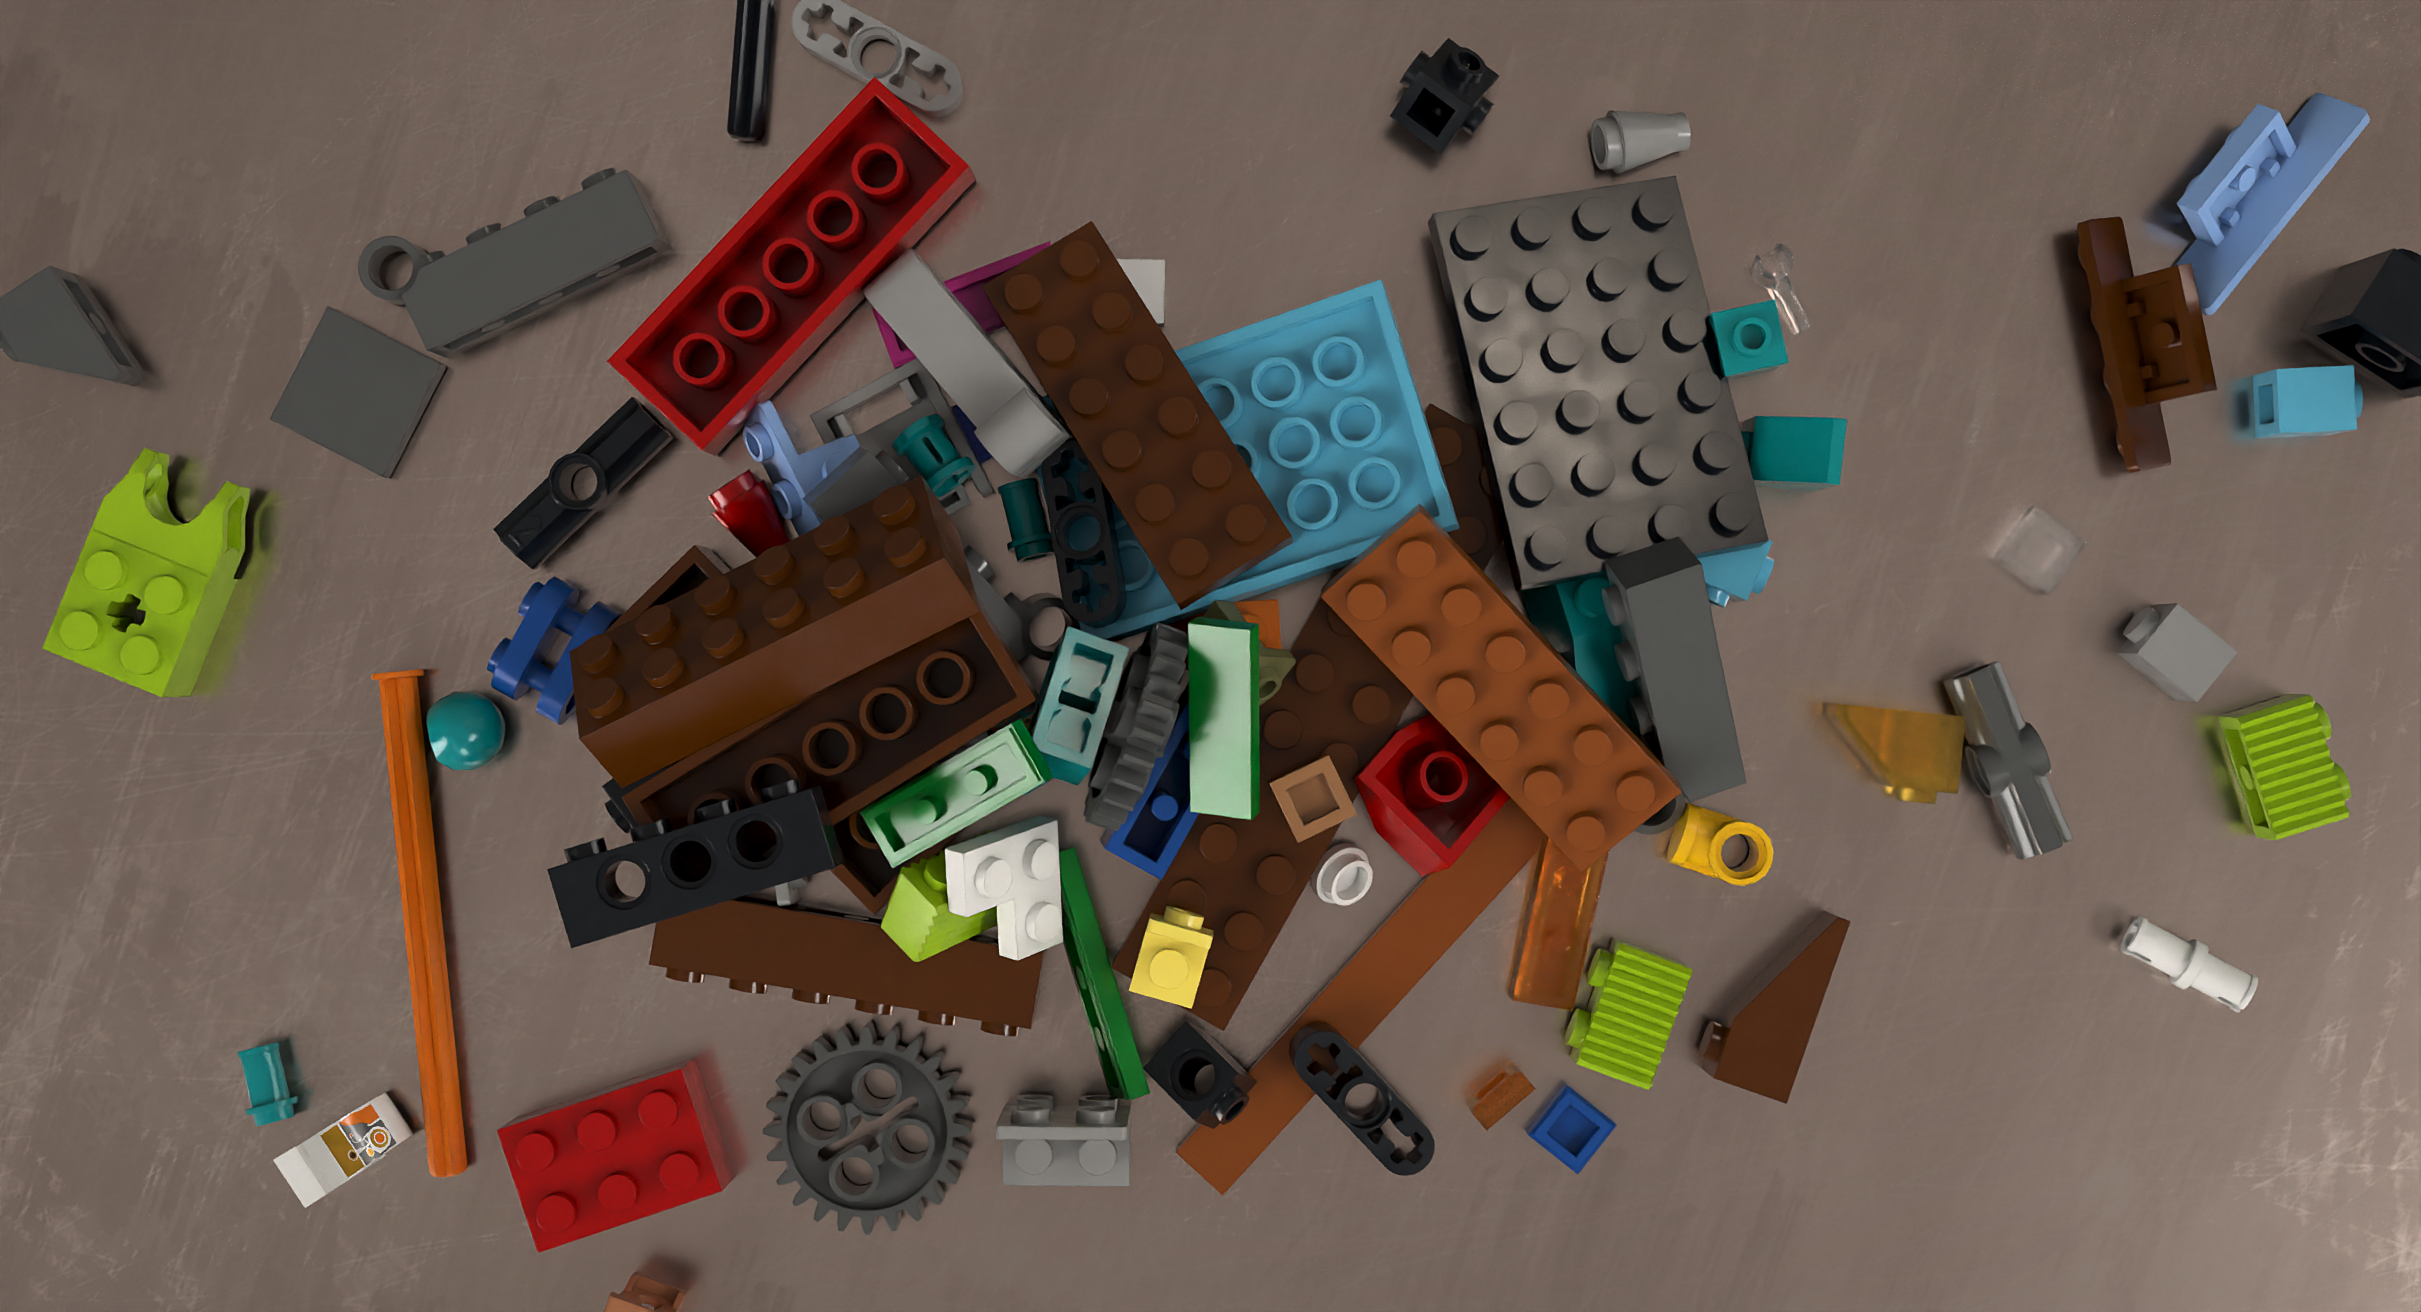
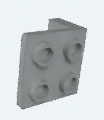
M1021 1095L1015 1097V1105L1004 1106L995 1125V1139L1003 1140L1002 1185L1130 1186L1131 1106H1117V1097L1088 1095L1079 1097V1105H1054V1097L1049 1095Z

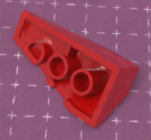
M1431 713L1393 733L1354 778L1376 832L1421 876L1450 868L1510 798L1505 790Z

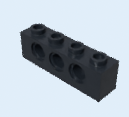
M796 778L760 789L763 803L737 810L735 800L731 798L695 809L698 823L672 830L669 818L629 829L633 843L607 850L603 837L564 849L567 863L549 868L547 871L571 948L817 874L844 863L821 785L803 790L800 779ZM752 821L765 822L774 830L777 845L770 857H758L747 848L745 832ZM688 841L701 843L710 854L711 866L704 877L692 876L682 867L680 853ZM623 861L635 863L644 873L645 887L639 897H631L624 894L616 883V871Z

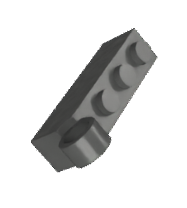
M609 168L587 177L581 182L582 191L563 200H560L559 196H550L532 203L523 211L525 218L503 228L500 223H495L472 232L466 237L467 246L448 255H445L444 251L426 254L419 246L397 236L377 238L370 242L361 253L358 273L363 286L372 295L393 304H405L426 350L446 357L672 249L640 180L627 169L618 173L616 168ZM396 251H406L412 261V275L403 287L396 290H387L382 285L379 277L380 265L389 254Z
M859 447L810 491L803 500L824 522L831 517L841 516L877 498L883 491L891 487L903 485L909 477L884 450H881L874 457L870 451ZM970 545L963 550L974 590L1019 663L1029 653L1038 659L1050 661L1054 647L1059 641L1058 639L1055 643L1048 646H1037L1032 642L1029 634V625L1031 619L1039 610L1046 607H1057L1062 612L1065 620L1063 633L1068 626L1081 631L1079 621L1068 613L1062 598L1054 594L1038 593L1021 601L1015 594L1010 592L1005 598H1002L987 582L995 574L993 569Z
M1679 536L1604 561L1610 586L1603 588L1601 594L1611 623L1614 626L1619 625L1622 642L1614 645V652L1624 679L1627 682L1631 681L1635 696L1626 700L1631 722L1639 736L1644 735L1646 747L1680 782L1682 793L1634 830L1647 835L1658 834L1671 828L1683 814L1685 797L1690 803L1747 783L1702 563Z

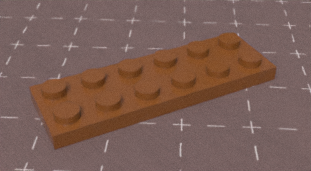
M1420 503L1321 588L1320 597L1581 872L1682 793L1680 782Z

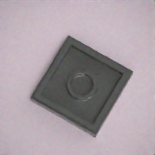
M327 306L270 420L381 477L390 478L447 366L339 310Z

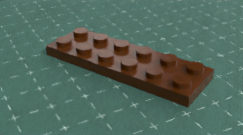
M1092 221L982 286L986 297L1087 457L1180 610L1293 543L1289 530Z

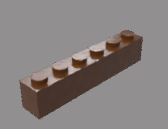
M745 895L656 922L649 965L667 968L665 977L682 982L703 983L705 974L730 978L728 986L730 989L747 993L764 994L767 993L768 985L793 989L791 998L802 1002L829 1004L830 997L837 996L855 999L854 1008L866 1013L892 1015L893 1007L896 1006L919 1010L917 1019L931 1024L953 1026L956 1023V1017L982 1021L980 1030L1002 1036H1018L1019 1027L1031 1029L1035 1021L1047 949L1017 961L999 955L997 937L977 934L920 962H914L881 928L882 918L795 903L778 906L777 900Z

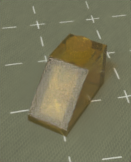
M1823 702V717L1878 784L1898 788L1897 800L1936 804L1937 792L1958 794L1966 717Z

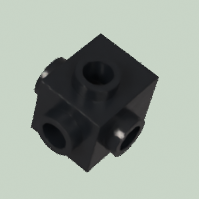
M1448 38L1432 57L1422 50L1400 80V83L1408 89L1392 111L1390 117L1442 154L1462 129L1472 136L1495 105L1486 98V95L1499 78V75L1487 67L1477 53L1468 48L1460 47Z

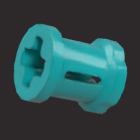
M936 413L925 416L907 427L894 440L892 448L897 455H906L920 476H923L938 498L963 483L973 473L976 466L969 457L960 456L942 430L945 422Z

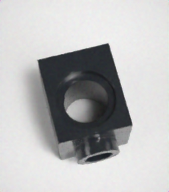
M1187 1021L1143 1067L1157 1084L1195 1122L1215 1129L1220 1123L1225 1125L1231 1122L1243 1111L1249 1101L1247 1093L1257 1083L1207 1031ZM1212 1064L1215 1070L1214 1083L1206 1093L1197 1095L1194 1087L1195 1077L1200 1069Z

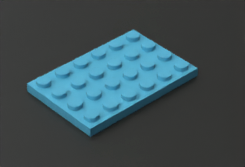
M1381 279L1175 351L1289 530L1293 543L1180 610L1111 498L1127 593L1126 607L1122 615L1111 625L1095 628L1087 626L1080 621L1079 624L1083 632L1116 642L1149 631L1157 622L1167 625L1204 613L1215 600L1234 603L1347 566L1419 503L1446 532L1460 528L1387 290ZM1048 395L1043 396L1042 398L1063 421ZM1073 456L1069 459V469L1060 472V477L1065 478L1072 484L1076 502L1094 503L1096 500L1095 496L1088 500L1080 493L1078 482L1079 474L1083 471H1088V465H1083ZM1041 464L1036 469L1046 502ZM1064 502V503H1063V508H1064L1065 506L1071 504V503H1070V502ZM1085 516L1073 522L1068 531V541L1072 549L1085 551L1092 548L1098 542L1101 533L1098 520L1094 517ZM1106 559L1093 565L1105 566ZM1074 564L1073 571L1078 568L1083 569L1088 573L1090 593L1080 596V603H1085L1094 612L1100 610L1099 601L1103 597L1109 596V590L1102 588L1096 583L1092 565Z

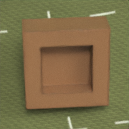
M1328 754L1269 782L1298 843L1357 815Z

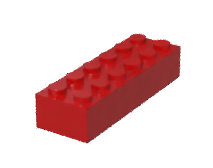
M874 76L607 362L700 450L716 456L746 424L752 409L757 404L769 400L866 297L862 289L909 247L912 248L976 180L970 166Z

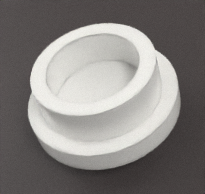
M1352 843L1338 844L1326 851L1311 877L1314 893L1327 903H1336L1342 906L1351 905L1360 900L1370 888L1373 879V871L1369 865L1366 853Z

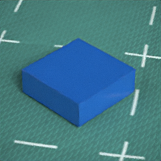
M1564 1082L1528 1127L1526 1133L1576 1174H1579L1617 1124Z

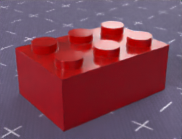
M695 1057L518 1116L497 1130L538 1253L722 1192L735 1178Z

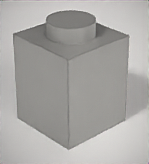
M2178 603L2156 604L2154 608L2146 606L2139 611L2126 626L2123 635L2128 640L2117 652L2121 658L2173 700L2198 702L2238 653V651Z

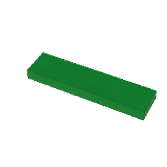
M1075 847L1059 848L1064 948L1109 1094L1130 1101L1150 1094V1090Z

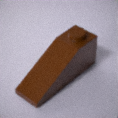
M1824 911L1723 1009L1718 1023L1711 1021L1708 1024L1699 1050V1057L1705 1059L1702 1068L1714 1079L1787 1104L1851 921Z

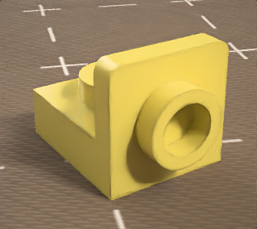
M1166 906L1164 916L1151 913L1129 991L1192 1009L1208 950L1211 947L1214 936L1213 930L1202 927L1204 916Z

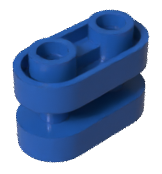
M552 577L545 585L535 582L528 590L518 611V614L524 617L512 640L506 637L499 643L489 660L487 670L494 674L491 687L515 701L520 699L530 687L539 691L541 695L536 706V712L558 725H562L576 709L569 651L581 646L589 638L603 634L623 614L598 601L584 615L574 609L579 597V589L557 577ZM561 632H564L572 638L555 669L552 670L545 666L544 663Z

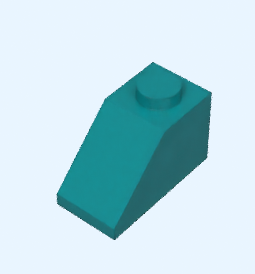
M1754 416L1743 421L1741 434L1754 485L1804 492H1815L1840 485L1847 419Z

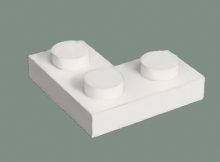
M1038 815L945 848L948 912L969 917L997 906L1000 956L1018 961L1063 942L1058 822L1056 819Z

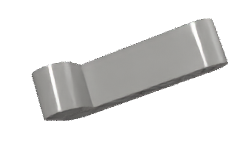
M909 247L862 289L868 301L977 427L974 433L987 451L1011 475L1025 479L1049 455L1073 437L1060 417L914 249Z

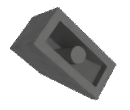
M48 266L0 298V348L13 361L130 386H136L145 380L76 274Z

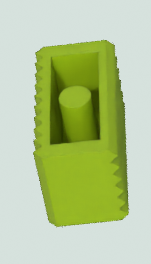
M2310 694L2282 695L2278 698L2218 716L2256 837L2279 840L2349 817L2350 811L2346 807L2345 802L2351 797L2350 784L2344 770L2337 763H2334L2330 757V749L2326 745V740L2332 734L2331 724L2324 708L2315 702Z
M987 830L985 834L990 833V832H993V831ZM940 850L938 856L931 854L929 860L921 858L919 864L911 863L910 868H901L881 921V928L914 962H920L998 925L997 906L969 917L948 912L945 851Z
M1612 938L1608 951L1598 948L1592 959L1586 983L1595 988L1587 1010L1577 1008L1568 1025L1565 1044L1573 1047L1569 1057L1577 1065L1649 1090L1657 1072V1066L1661 1061L1662 1053L1665 1050L1666 1042L1670 1037V1031L1679 1012V1006L1683 1001L1693 969L1679 961Z

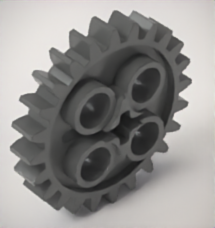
M1157 622L1156 625L1152 626L1150 633H1146L1142 647L1139 646L1137 652L1134 651L1121 678L1118 692L1115 694L1098 747V753L1088 781L1090 789L1084 801V804H1086L1083 813L1085 822L1113 832L1119 831L1121 824H1125L1129 811H1133L1135 803H1138L1151 776L1155 759L1163 757L1166 744L1177 718L1179 703L1174 700L1180 691L1182 674L1186 668L1184 660L1188 653L1187 632Z
M867 1023L863 1027L860 1041H854L851 1032L846 1026H843L837 1031V1047L835 1048L826 1039L819 1036L812 1042L816 1060L798 1052L791 1060L800 1076L782 1073L775 1082L788 1096L771 1097L766 1104V1108L781 1115V1120L768 1123L763 1128L764 1135L781 1138V1144L777 1145L766 1155L767 1161H786L788 1165L776 1180L777 1184L784 1185L797 1181L801 1188L795 1195L792 1203L798 1206L811 1197L818 1203L813 1218L816 1222L825 1217L830 1209L838 1212V1231L843 1232L853 1216L860 1217L865 1235L871 1234L879 1216L884 1217L891 1231H896L900 1225L901 1210L903 1209L916 1221L921 1220L925 1213L921 1200L922 1197L937 1205H940L945 1198L943 1189L937 1181L941 1180L946 1183L956 1184L959 1180L961 1173L948 1161L966 1160L970 1153V1148L955 1140V1137L971 1133L973 1129V1122L956 1118L955 1114L968 1106L970 1102L969 1096H951L949 1089L958 1081L960 1074L952 1072L940 1076L936 1069L941 1063L944 1053L939 1051L925 1060L919 1055L923 1044V1037L920 1035L912 1040L907 1048L899 1045L900 1032L898 1026L891 1028L884 1041L877 1040L873 1023ZM874 1069L888 1072L894 1078L896 1094L888 1099H877L871 1096L864 1084L866 1072ZM909 1097H915L918 1100L916 1108L887 1121L876 1135L877 1141H875L872 1135L866 1134L828 1159L820 1157L819 1151L822 1148L842 1140L855 1130L861 1122V1115L867 1122H872ZM817 1102H827L833 1105L838 1110L841 1118L839 1129L823 1131L817 1128L810 1118L811 1105ZM905 1125H915L921 1128L927 1135L929 1141L928 1149L919 1154H910L904 1151L898 1145L896 1139L897 1129ZM851 1157L865 1160L871 1166L873 1181L864 1186H856L849 1183L843 1175L842 1162Z

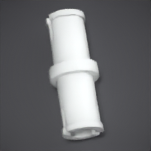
M2139 916L2138 919L2132 922L2121 943V952L2132 955L2170 975V983L2183 990L2191 986L2229 1006L2231 1010L2237 1013L2248 1005L2258 985V977L2251 973L2247 974L2209 954L2206 944L2196 939L2186 942L2148 922V919Z

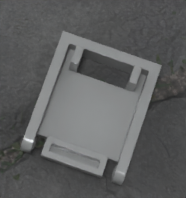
M918 358L809 415L824 444L843 436L848 438L855 435L860 447L870 451L874 457L881 450L890 455L909 477L905 482L907 483L920 475L906 455H897L892 448V444L914 422L925 416L937 413L945 422L942 429L960 456L969 457L975 464V470L969 477H972L977 491L983 498L995 492L939 384ZM901 386L909 403L913 406L858 435L847 413ZM962 483L952 491L937 498L949 516L972 504Z

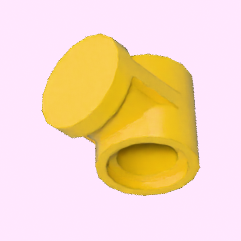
M1686 803L1683 814L1675 823L1667 851V862L1733 885L1745 886L1756 883L1767 874L1772 865L1774 851L1770 838L1760 827L1741 819ZM1742 834L1749 844V856L1741 866L1727 868L1721 856L1722 846L1731 836Z

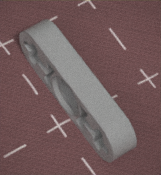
M801 0L795 7L791 19L792 30L801 46L808 53L865 84H868L875 76L904 105L928 117L946 116L952 113L961 103L964 94L963 80L955 64L943 55L841 0ZM827 11L832 12L831 20L840 31L852 36L854 24L862 26L855 32L849 42L847 57L843 58L838 55L845 49V46L841 40L834 36L823 33L817 41L812 39L814 32L807 23L812 15L816 18H822ZM874 39L887 40L896 49V58L893 65L888 70L880 73L866 70L860 60L863 47ZM910 54L918 57L912 63L914 70L927 78H933L938 71L945 72L943 80L950 89L946 96L935 94L930 101L923 100L925 92L922 86L906 75L902 88L894 85L906 72Z

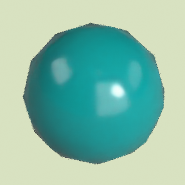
M454 691L436 701L427 713L429 739L435 758L439 763L451 770H475L489 763L502 749L506 730L501 710L490 699L475 691Z

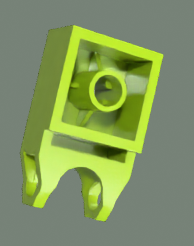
M144 448L133 462L128 473L103 498L42 649L162 698L191 696L238 580L234 576L245 551V515L251 488L239 483L235 484L226 481L215 498L205 505L199 516L189 523L183 524L174 517L167 501L169 487L167 473L170 455L158 450ZM137 609L146 612L142 624L138 622Z

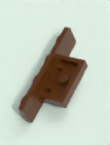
M2121 217L2098 218L2079 222L2077 225L2080 239L2078 257L2087 273L2092 298L2091 320L2095 330L2099 333L2105 361L2103 371L2104 384L2112 396L2118 425L2116 432L2118 450L2125 459L2126 469L2129 473L2168 466L2172 460L2160 402L2217 390L2192 263L2176 265L2134 276Z

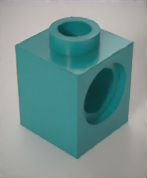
M1775 299L1714 312L1707 316L1717 341L1723 378L1727 377L1728 380L1769 372L1789 363Z

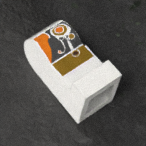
M384 1092L273 1161L306 1208L385 1157V1153L414 1135V1133L388 1094Z

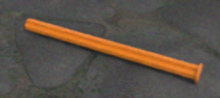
M424 669L371 674V680H379L429 1172L433 1177H451L461 1174L468 1165L417 676L424 675Z

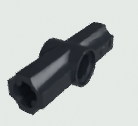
M631 397L575 452L566 454L556 460L550 469L549 476L493 530L499 536L500 541L517 558L522 560L531 569H537L594 513L601 512L611 506L617 497L618 491L674 437L650 410L637 398ZM589 466L597 477L596 490L592 496L580 501L572 493L571 480L577 470Z

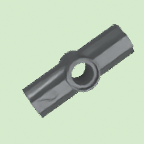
M1993 661L1972 668L1945 681L1944 685L1947 694L1951 699L1955 714L1969 743L1965 747V754L1970 771L1982 793L1987 798H1992L2016 858L2023 860L2036 855H2043L2062 847L2066 842L2072 840L2070 828L2064 819L2060 804L2047 778V775L2051 773V764L2046 748L2034 727L2030 723L2024 722L2000 662Z

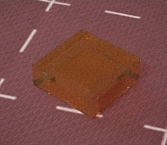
M1509 1063L1467 1099L1468 1102L1466 1104L1474 1117L1487 1131L1536 1088L1515 1063Z

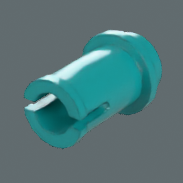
M1035 478L1013 481L997 488L1002 498L1012 541L1007 544L1009 552H1015L1017 562L1037 560L1054 554L1052 533L1048 530L1038 490L1039 484Z
M279 1042L237 1052L238 1058L241 1059L251 1108L245 1109L246 1116L253 1115L256 1126L294 1117L295 1113L292 1104L299 1102L297 1096H290L279 1052Z

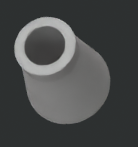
M1609 110L1604 118L1595 119L1591 126V147L1598 168L1601 170L1612 169L1616 174L1623 173L1668 154L1688 150L1691 142L1689 121L1683 112L1665 114Z

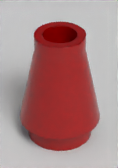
M750 469L738 475L707 497L715 508L711 515L756 558L773 546L783 545L791 541L785 531L765 480L757 481Z

